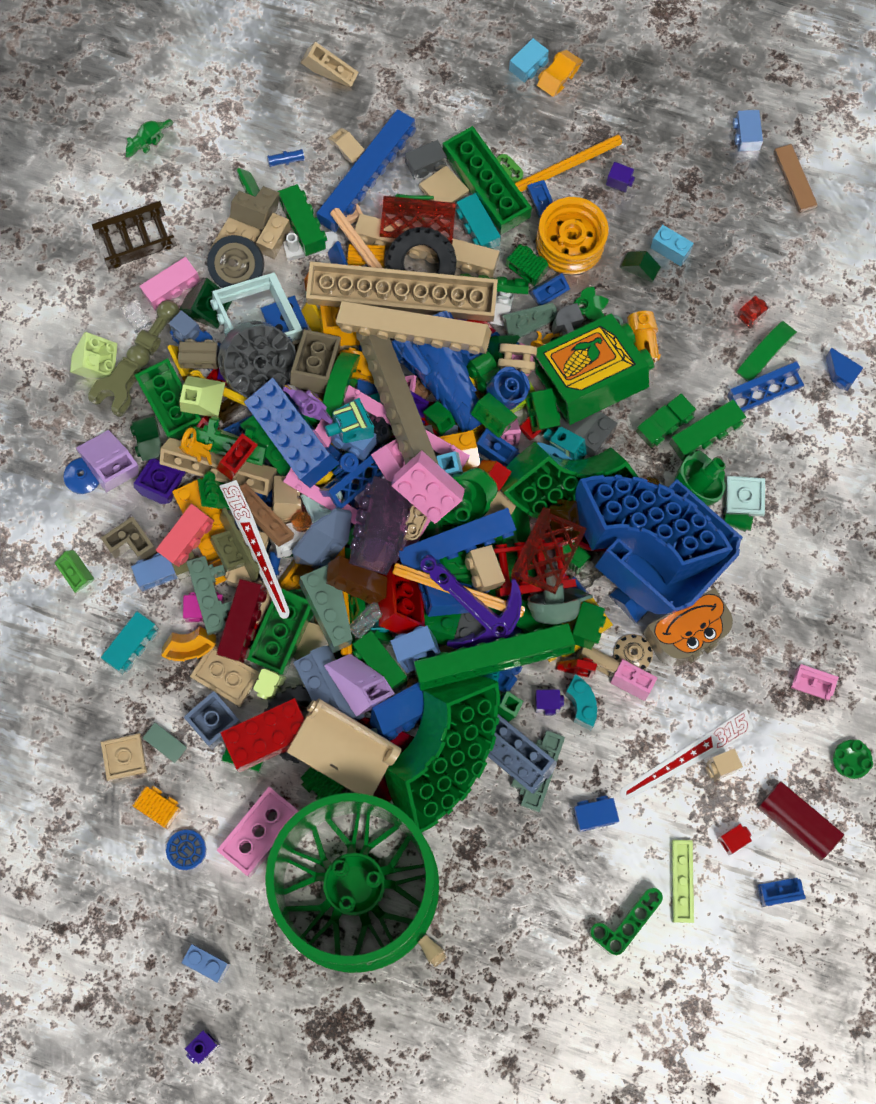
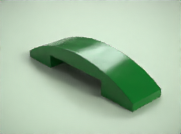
M784 321L780 322L755 348L736 373L747 382L755 379L781 348L793 338L797 331Z
M341 352L333 366L323 403L327 406L326 411L331 418L333 411L345 405L344 398L352 374L356 372L360 360V355Z

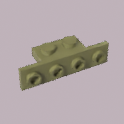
M223 508L220 521L226 532L211 536L210 541L226 572L245 566L252 582L257 580L260 572L259 565L253 560L249 546L245 545L241 531L237 530L232 514H229L227 509Z

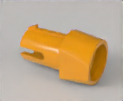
M638 311L628 315L627 323L635 335L636 342L634 345L639 351L646 348L653 362L659 361L661 354L658 353L656 340L658 327L654 313L652 311Z

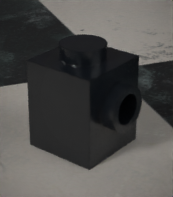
M371 416L369 418L374 425V433L376 434L375 447H383L394 434L383 417Z

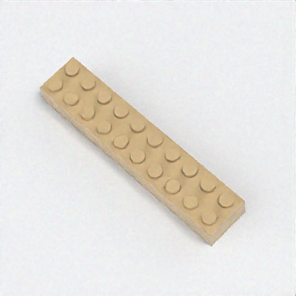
M310 261L306 300L308 304L340 307L341 302L344 301L425 315H435L439 312L448 311L452 314L453 318L494 322L498 279Z

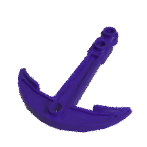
M426 555L421 559V569L426 573H430L432 580L444 591H448L486 628L476 636L472 633L463 638L448 640V646L456 649L462 647L470 648L484 642L487 644L499 638H507L512 633L520 618L522 605L521 591L516 579H512L511 592L507 599L505 610L501 615H497L460 584L448 569L442 564H437L433 556ZM426 560H431V561H432V564H431V565H427V564L425 563V561H426ZM445 573L447 577L441 578L439 575ZM498 626H503L504 629H503V630H497V627H498Z

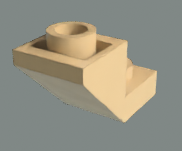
M340 128L328 138L332 145L339 148L345 160L352 164L356 163L365 151L351 133L343 128Z

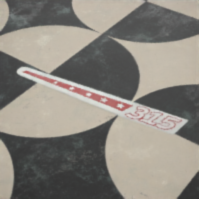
M237 480L220 485V489L243 535L245 543L251 550L252 558L259 565V573L277 612L282 619H285L289 616V608L251 510Z
M747 709L623 787L620 791V796L628 800L720 751L753 730L754 727Z

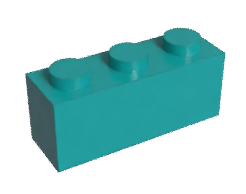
M474 193L457 201L455 214L464 223L463 228L466 234H470L472 237V244L491 249L499 246L501 236L477 194Z
M137 611L104 652L101 659L123 675L132 668L135 658L144 653L146 644L157 636L159 628Z

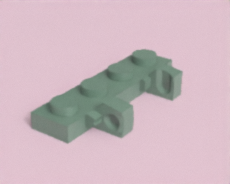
M205 556L186 561L207 634L211 635L224 631L226 625L224 619L228 618L233 601L222 604V601L218 600L214 586L215 578L226 575L224 566L213 567V564L208 565Z
M546 730L543 740L538 739L535 744L557 762L565 737ZM553 773L549 779L546 778L534 794L513 778L511 787L519 789V794L523 795L521 807L540 812Z

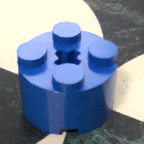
M505 367L499 370L486 385L487 394H492L509 410H512L527 397L530 390V382L522 371H518L514 367Z

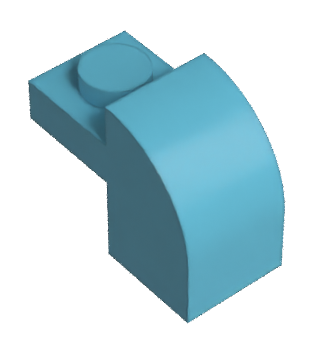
M454 451L437 456L439 466L450 476L454 473H463L458 452Z

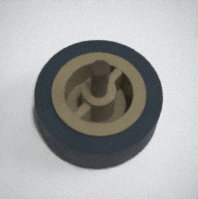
M238 235L226 236L212 246L207 259L208 271L213 281L221 288L262 276L264 257L260 248L252 240Z

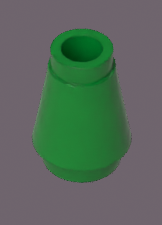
M726 513L725 522L744 532L751 531L754 516Z

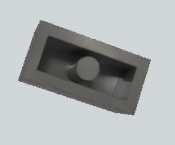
M436 140L405 153V162L415 180L417 178H424L429 173L439 171L447 166V157L439 141Z

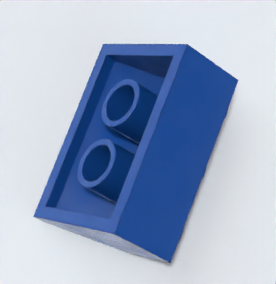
M419 683L372 707L370 725L372 728H377V733L380 736L391 741L404 730L407 732L415 724L422 721L424 695L423 691H420Z

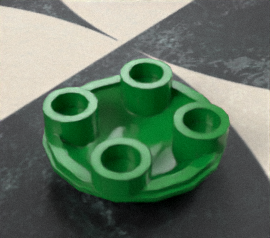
M860 740L843 741L836 747L833 753L835 769L845 778H862L873 767L871 751Z

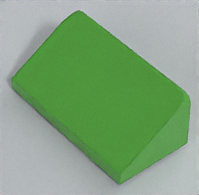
M74 550L65 551L55 562V565L75 593L95 580Z

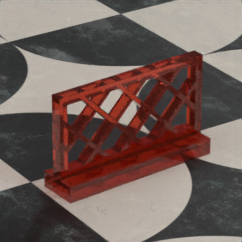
M384 196L380 237L396 239L404 232L405 228H415L412 224L419 221L422 224L421 227H429L433 229L431 225L437 223L440 226L437 230L439 232L446 231L449 234L447 238L452 244L456 203ZM386 214H392L396 216L390 219ZM404 216H412L414 218L408 221ZM422 218H432V220L426 223ZM399 219L405 223L400 227L394 223ZM443 219V220H451V221L448 222L447 224H444V223H443L442 221H440V220ZM391 225L395 230L392 232L384 231V228Z
M543 507L512 569L511 579H516L517 582L520 579L556 594L586 532V528L550 513V509ZM551 521L559 523L561 529L552 531L550 527ZM576 530L580 534L578 537L570 539L567 531ZM564 533L567 540L557 543L554 535ZM551 536L554 544L544 547L542 540ZM569 544L571 552L562 554L560 547ZM556 548L559 556L549 558L547 551ZM543 552L546 560L537 563L534 556ZM561 560L564 567L555 570L552 562ZM548 564L552 572L542 575L539 567ZM534 568L538 573V576L533 578L525 575L527 570ZM554 576L556 580L555 586L546 584L544 579Z

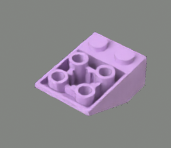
M109 430L76 447V450L106 493L139 475L138 464L129 451Z
M352 654L324 665L356 717L371 710L372 707L395 694L384 676Z

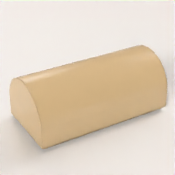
M583 648L578 658L581 660L582 658L592 659L593 663H597L596 670L613 678L621 663L595 648H592V650Z

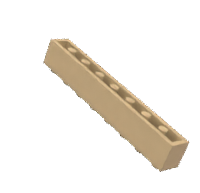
M360 214L355 231L365 244L385 245V249L389 250L392 242L400 234L413 227ZM447 237L455 250L457 269H461L465 273L472 272L493 278L499 261L500 251ZM425 245L415 246L406 254L411 258L424 259L432 264L439 263L435 251Z
M344 301L341 302L336 319V324L345 333L358 332L363 336L376 335L381 339L394 338L399 342L412 341L417 345L430 344L435 348L448 347L453 351L467 350L469 353L476 355L479 353L486 354L492 333L488 324Z

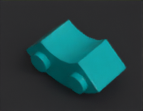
M575 674L565 696L571 700L575 707L574 723L591 731L597 718L596 698L590 686Z

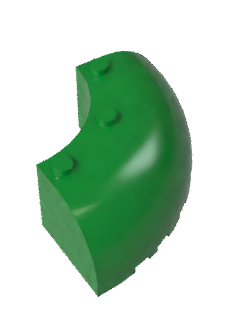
M534 442L508 464L506 468L512 472L501 488V491L522 511L551 525L549 507L551 505L562 506L557 504L559 499L575 500L576 487L580 479L604 475V477L622 475V477L626 478L638 477L630 464L612 447L587 459L567 460L547 453Z
M479 676L423 690L424 711L420 727L409 746L399 755L393 765L388 766L385 772L388 790L394 805L413 820L421 833L439 823L438 820L446 813L449 815L454 811L452 808L460 800L463 801L472 790L470 787L476 778H480L487 765L485 761L489 752L493 750L496 741L495 730L496 725H499V717L497 716L498 706H500L499 685L497 681L491 678Z

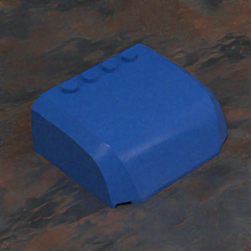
M678 479L668 488L674 490V493L682 498H687L698 506V510L712 519L711 522L717 529L723 532L733 548L731 553L708 570L669 585L666 584L660 573L650 563L633 554V550L619 538L605 551L595 565L600 572L627 596L654 614L675 613L693 606L739 556L740 542L743 538Z

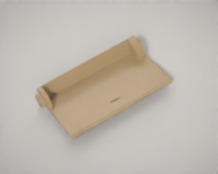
M313 700L307 709L309 713L289 746L287 753L352 792L373 796L388 766L393 765L399 757L401 748L323 700Z

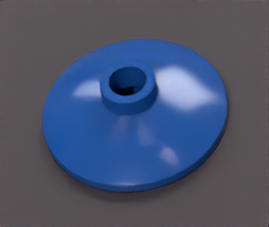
M82 458L70 462L64 471L65 485L74 493H90L100 484ZM84 471L83 476H78L79 472Z

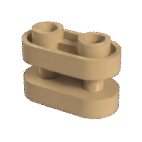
M500 344L499 352L504 353L505 356L504 359H498L497 367L501 369L514 367L525 374L535 371V362L530 361V357L537 355V347ZM512 355H523V360H514Z
M411 503L405 507L396 527L397 536L402 540L417 539L427 520V517Z

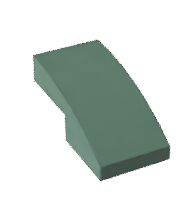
M155 722L142 737L173 763H176L187 749L185 745Z

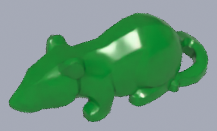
M168 119L165 122L147 121L143 123L133 138H127L126 158L132 157L140 149H143L145 154L148 153L150 150L149 145H157L164 137L162 130L172 126L174 122Z

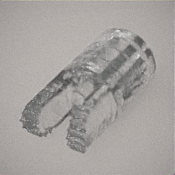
M371 603L350 624V630L356 637L362 638L382 617L379 604Z

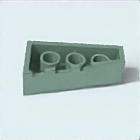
M328 565L301 576L299 585L332 653L350 646L352 635L342 590L326 584Z

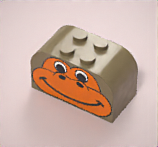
M713 588L704 593L693 606L667 614L649 624L643 635L662 663L668 666H680L689 661L691 664L700 659L704 652L709 654L717 649L716 647L720 645V642L730 632L733 618L716 588Z

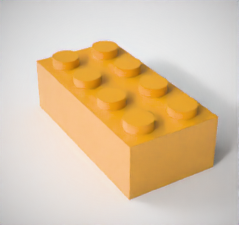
M197 480L172 491L182 514L193 504L214 520L211 530L203 535L198 547L202 556L206 557L207 563L219 558L210 539L213 535L226 532L220 521L222 509L201 506Z

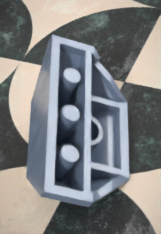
M334 508L330 514L323 516L313 523L292 550L295 563L324 567L334 560L349 540L351 511Z

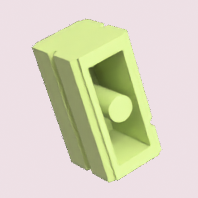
M261 669L258 676L259 680L256 681L253 689L258 692L257 696L270 700L272 697H276L275 694L278 691H281V686L284 685L287 677L269 669Z

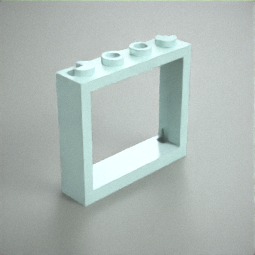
M275 272L212 291L210 303L213 310H216L218 313L219 324H223L225 328V337L234 328L222 304L270 289L289 329L285 334L291 342L302 338L303 330Z

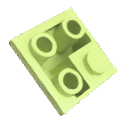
M85 332L72 354L70 372L86 378L109 377L115 369L117 343Z
M188 376L182 388L180 411L218 417L225 382Z

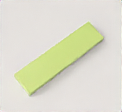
M672 840L673 923H694L693 840Z

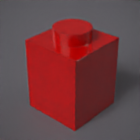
M739 824L719 837L718 840L727 854L731 855L750 843L752 835L746 826L743 827Z

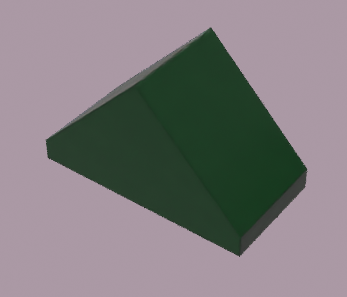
M630 251L625 256L620 268L653 283L661 266L647 251Z
M519 335L490 337L487 352L493 356L498 365V359H504L505 356L504 353L499 352L500 344H517L520 337Z

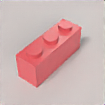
M191 504L157 547L156 551L171 563L180 567V565L188 560L190 552L199 546L203 535L211 530L214 520Z

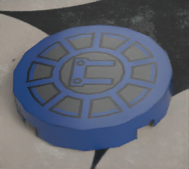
M185 829L178 831L171 836L167 843V859L172 866L179 870L195 869L202 864L206 857V842L200 834L193 830Z

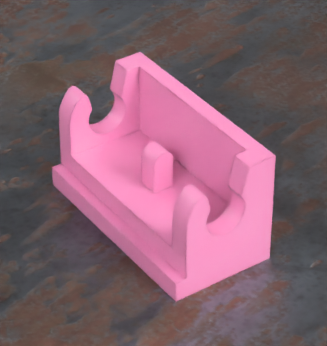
M622 659L610 683L646 701L658 677Z
M801 664L796 669L791 688L829 701L830 697L834 694L839 677Z

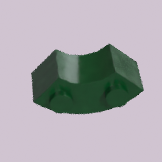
M155 414L133 419L130 429L132 435L136 436L137 446H135L137 457H141L142 461L160 457L163 443L161 444L160 441L161 434Z

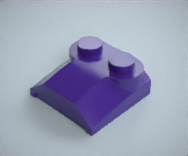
M156 458L150 459L134 482V488L140 495L160 504H168L173 500L172 491L178 488L186 472L159 464L160 460Z

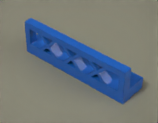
M796 361L730 389L727 397L729 401L733 399L735 401L740 398L748 400L747 405L740 408L743 412H746L804 387V383L798 374L800 366ZM792 376L797 382V385L794 386L785 384L786 379ZM770 385L780 386V392L768 391ZM756 391L764 393V397L761 400L752 398V395Z
M374 447L364 461L358 458L359 464L355 471H342L319 490L322 496L330 497L338 509L346 506L382 475L381 470L377 471L379 467L371 454L382 447ZM368 467L373 468L372 476L364 478L365 469ZM353 479H359V485L356 490L351 489ZM340 490L346 491L345 499L342 502L336 496Z

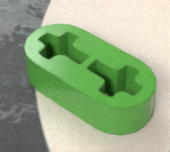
M501 154L496 158L500 164L501 161L503 163L507 162V167L502 164V167L514 183L523 179L522 169L510 156ZM512 173H513L514 175H517V174H518V178H517V177H513V178H512Z

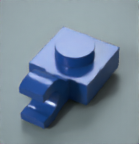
M522 666L500 671L498 678L500 692L505 693L511 690L518 680L515 675L521 672Z

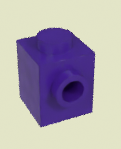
M614 162L609 172L606 186L626 193L628 187H632L635 181L633 176L634 169Z
M536 690V713H544L545 716H555L556 713L560 712L561 707H564V695H560V690Z
M203 1030L185 1048L188 1052L186 1056L193 1064L196 1062L202 1064L220 1044L206 1030Z

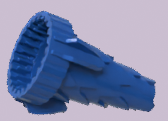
M443 311L435 315H432L454 319L452 314L448 311ZM393 340L391 342L399 363H404L410 372L420 378L423 385L431 391L435 399L439 400L452 413L453 419L456 421L461 432L471 431L482 424L471 415L479 399L475 394L477 390L469 378L468 370L461 355L462 353L468 356L471 353L467 350L453 351L448 347L435 348L430 344L417 345L412 341L399 342Z

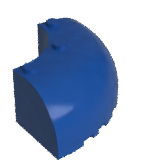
M604 475L580 479L577 484L575 501H577L579 522L591 550L609 548L619 538L633 550V554L650 563L660 573L667 585L688 579L708 570L726 558L733 548L723 532L715 527L708 515L705 516L697 509L698 506L695 503L675 494L674 490L664 485H655L643 478L622 477V475H615L614 477H604Z

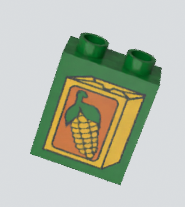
M612 313L538 347L537 355L533 356L535 374L545 389L552 388L556 396L555 404L569 425L649 388V371L654 369L653 359L647 349L644 348L639 351L634 345L636 342L635 335L629 324L624 323L620 325Z

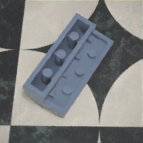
M329 646L316 648L310 651V654L293 662L312 701L321 699L356 721L365 717L364 713L356 717L324 665L336 660Z
M498 714L499 725H496L495 730L496 741L488 757L534 794L546 778L549 779L557 762Z

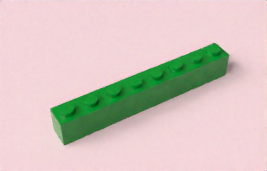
M569 623L556 624L551 628H539L531 633H519L514 637L507 639L499 638L487 644L483 642L474 647H462L450 653L442 652L430 658L422 657L414 661L415 673L420 691L571 654L575 652V641Z

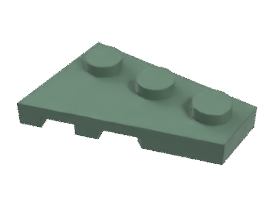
M552 302L502 315L505 334L519 335L521 338L554 321L557 315L556 306Z

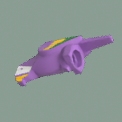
M284 385L282 390L299 406L298 410L303 415L317 420L322 418L326 422L332 423L333 420L326 411L327 406L317 394L310 390L304 392L293 385Z

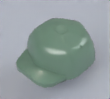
M551 567L544 571L546 577L544 592L530 595L527 599V605L535 621L544 624H562L574 620L580 611L581 602L593 598V594H588L577 588L564 589L563 583H560V569Z

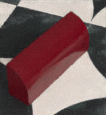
M781 781L775 785L757 807L820 861L834 849L845 835Z

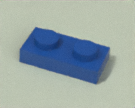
M544 180L527 185L528 193L539 219L544 210L553 202Z

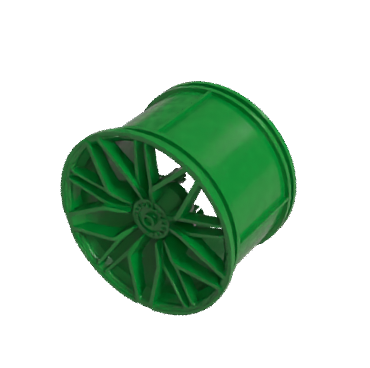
M342 793L321 798L305 806L281 829L273 843L267 861L265 877L266 894L275 921L291 944L301 954L316 964L331 970L362 973L381 969L395 963L408 954L423 938L436 912L439 898V875L435 857L420 829L406 813L388 801L375 796L360 793ZM357 814L352 843L331 818ZM360 814L367 815L364 845L360 853H356ZM370 815L386 820L394 825L368 844ZM324 821L329 824L347 846V854L339 856L333 862L326 858L316 828L317 825ZM400 829L407 837L390 864L380 867L374 859L368 856L370 851ZM311 830L321 860L294 850L301 839ZM411 840L419 852L423 864L394 868ZM292 853L323 866L327 869L326 873L314 872L290 860ZM288 863L313 875L311 878L284 889V878ZM419 868L425 869V874L398 881L386 880L384 878V875ZM426 878L422 903L398 885ZM314 882H323V890L327 899L322 904L286 906L284 895ZM385 889H393L419 907L415 918L410 919L384 912L378 904L384 895ZM332 906L334 911L330 920L308 942L305 936ZM320 911L302 935L296 929L288 913ZM372 911L379 919L391 942L390 944L384 946L371 924L368 912ZM342 914L360 916L362 922L353 956L341 955L339 919ZM383 918L410 925L397 939L393 940ZM332 924L335 955L321 951L312 945ZM369 927L381 949L359 955L367 928Z

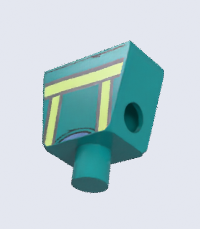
M360 398L333 411V423L325 426L328 437L339 434L343 443L374 437V425Z
M559 427L556 432L549 428L544 433L543 438L550 442V446L559 449L571 459L581 460L587 455L585 439L563 427Z

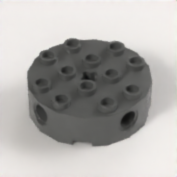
M255 320L242 323L228 332L220 345L218 355L220 374L233 390L249 398L271 378H274L282 387L287 385L288 382L290 383L296 351L295 346L287 335L270 323Z

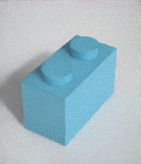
M534 38L531 39L510 60L509 71L525 83L529 78L532 79L540 67L543 68L548 63L549 50Z
M662 225L652 240L651 249L677 265L682 266L691 253L694 243Z

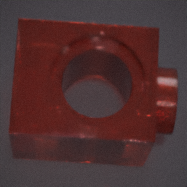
M755 295L739 310L737 317L750 329L765 316L769 307H767L764 300L759 299ZM750 309H754L758 313H753Z

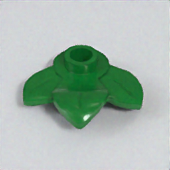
M588 287L581 292L580 297L573 304L577 303L578 306L584 305L585 308H580L582 315L596 321L604 317L602 310L607 306L609 299L595 295V288Z

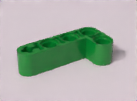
M657 888L646 890L614 932L605 924L597 923L590 927L589 937L609 955L617 956L622 954L663 900L662 892ZM654 893L657 901L651 902L647 907L644 904L650 899L648 894ZM637 908L644 910V919L640 920L635 916ZM625 924L630 925L633 929L630 936L625 935L622 931ZM596 927H600L604 931V936L601 939L594 936V929ZM616 940L619 942L620 949L618 952H613L610 949L611 941Z

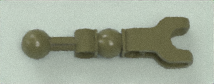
M165 300L158 305V318L148 332L142 330L134 341L136 345L128 349L127 358L123 357V360L119 362L109 377L101 378L95 382L88 394L90 402L100 404L106 397H115L111 405L113 414L118 417L125 414L131 405L130 390L137 381L135 374L141 372V367H145L149 363L150 355L153 356L160 346L161 339L158 336L166 324H169L180 312L179 306L174 301Z

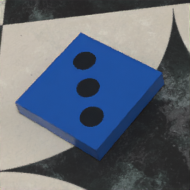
M295 295L287 298L302 330H308ZM276 302L261 308L267 323H270L283 333L289 331Z

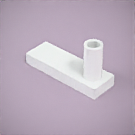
M333 231L325 232L327 236V241L325 242L326 249L309 256L328 252L338 241L337 233ZM289 233L286 236L287 241L283 242L287 261L308 257L305 256L298 242L297 235Z

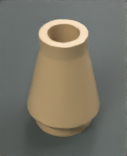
M428 935L418 942L429 964H432L434 967L441 964L447 958L445 950L431 940Z

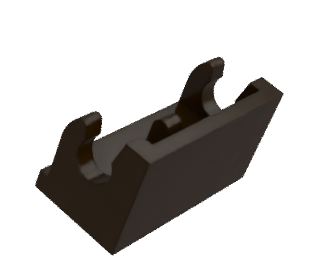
M226 399L221 403L218 418L224 424L248 407L231 399Z
M559 499L557 504L562 506L551 505L549 507L553 538L563 537L564 541L570 540V543H573L581 532L577 501Z

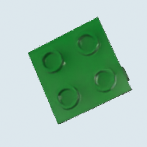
M211 471L206 472L203 479H197L202 507L226 508L230 510L220 489V485L225 483L215 481V474Z

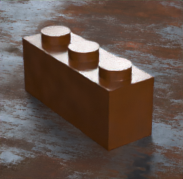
M338 556L328 563L326 584L372 605L386 598L387 577L343 556Z

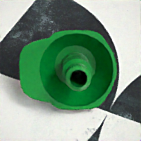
M696 451L692 456H687L681 463L675 475V480L678 479L709 507L721 500L726 488L724 469L726 466L722 459L715 457L711 460L704 452Z
M473 468L464 473L452 474L451 477L465 490L463 500L448 512L443 519L451 524L461 526L482 518L489 511L490 503L497 494L498 488L495 480L480 468Z

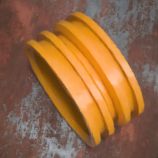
M564 197L552 202L544 210L540 218L536 235L538 255L547 261L549 268L559 273L574 275L590 270L598 263L602 256L609 231L607 219L597 205L584 198ZM562 221L563 223L559 226L557 222Z

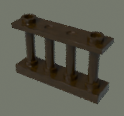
M161 201L91 224L97 239L103 238L109 257L104 258L108 270L119 268L123 264L163 250H171L177 246L174 235L168 236L161 217L165 216ZM154 220L161 239L150 242L144 223ZM137 226L144 244L133 248L127 232V228ZM116 232H120L126 251L116 254L109 236Z

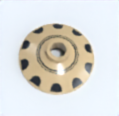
M635 634L622 637L614 648V659L620 662L623 659L642 670L649 666L653 657L652 647L649 642L642 636ZM631 649H636L637 655H632Z

